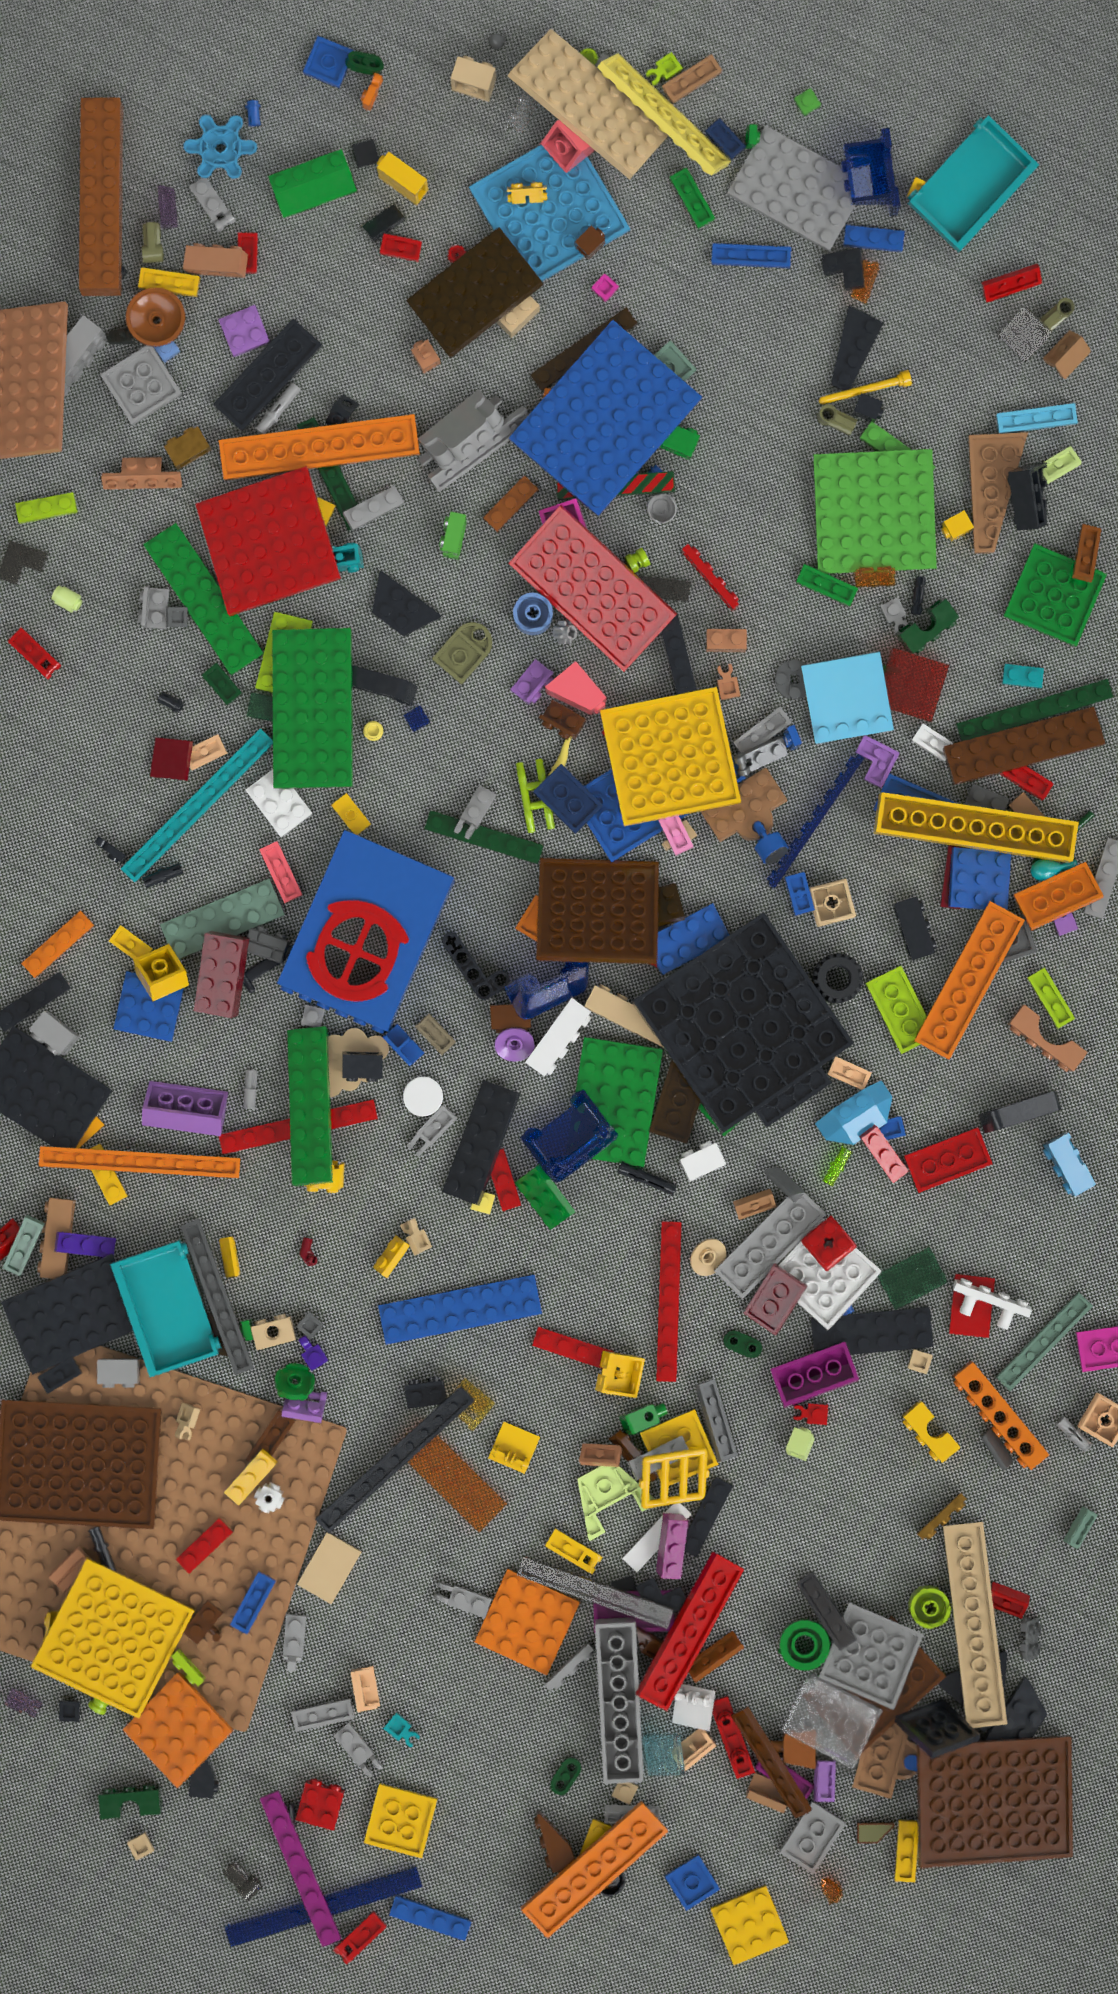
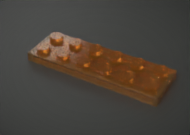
M438 1435L408 1461L479 1533L507 1505Z

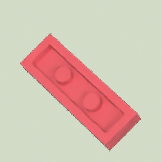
M278 841L259 849L284 903L302 896L303 894Z

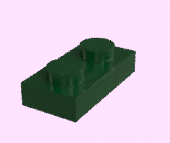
M217 663L201 675L227 706L243 694Z

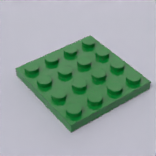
M1034 543L1003 617L1073 647H1077L1107 574L1095 569L1091 583L1072 578L1075 560Z

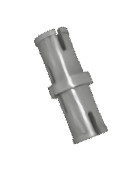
M1062 1416L1055 1423L1067 1435V1439L1073 1441L1083 1453L1090 1449L1092 1443L1065 1416Z

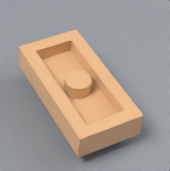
M218 734L192 747L191 770L227 754Z
M835 1056L827 1075L863 1090L872 1072Z

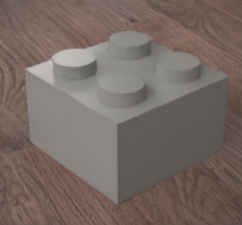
M43 1011L29 1029L33 1032L31 1036L40 1043H47V1049L58 1056L60 1054L66 1055L80 1038L77 1033L48 1011Z

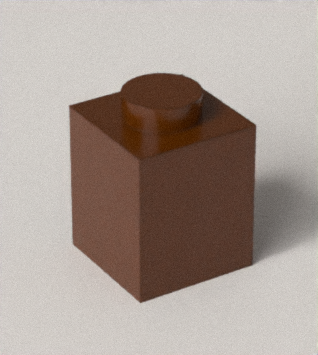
M591 225L575 241L574 247L589 260L605 245V234L599 228L595 229Z

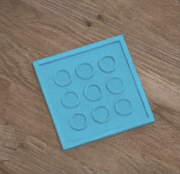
M880 651L801 666L815 744L894 730Z

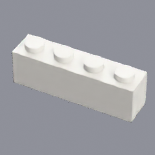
M571 998L525 1063L544 1077L546 1074L551 1075L557 1067L554 1063L558 1057L563 1059L568 1052L566 1046L570 1041L574 1043L580 1035L577 1032L581 1026L586 1027L592 1017L589 1016L591 1011Z

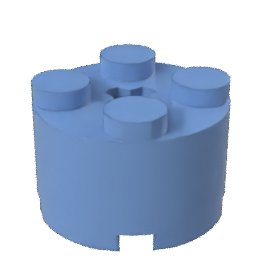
M534 592L522 595L513 608L515 625L522 633L527 635H539L545 632L550 627L553 619V609L550 601L541 594ZM530 610H534L535 613H538L536 614L535 618L528 616L530 614Z

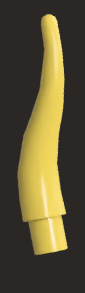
M571 738L565 739L559 757L548 776L560 764L565 767Z

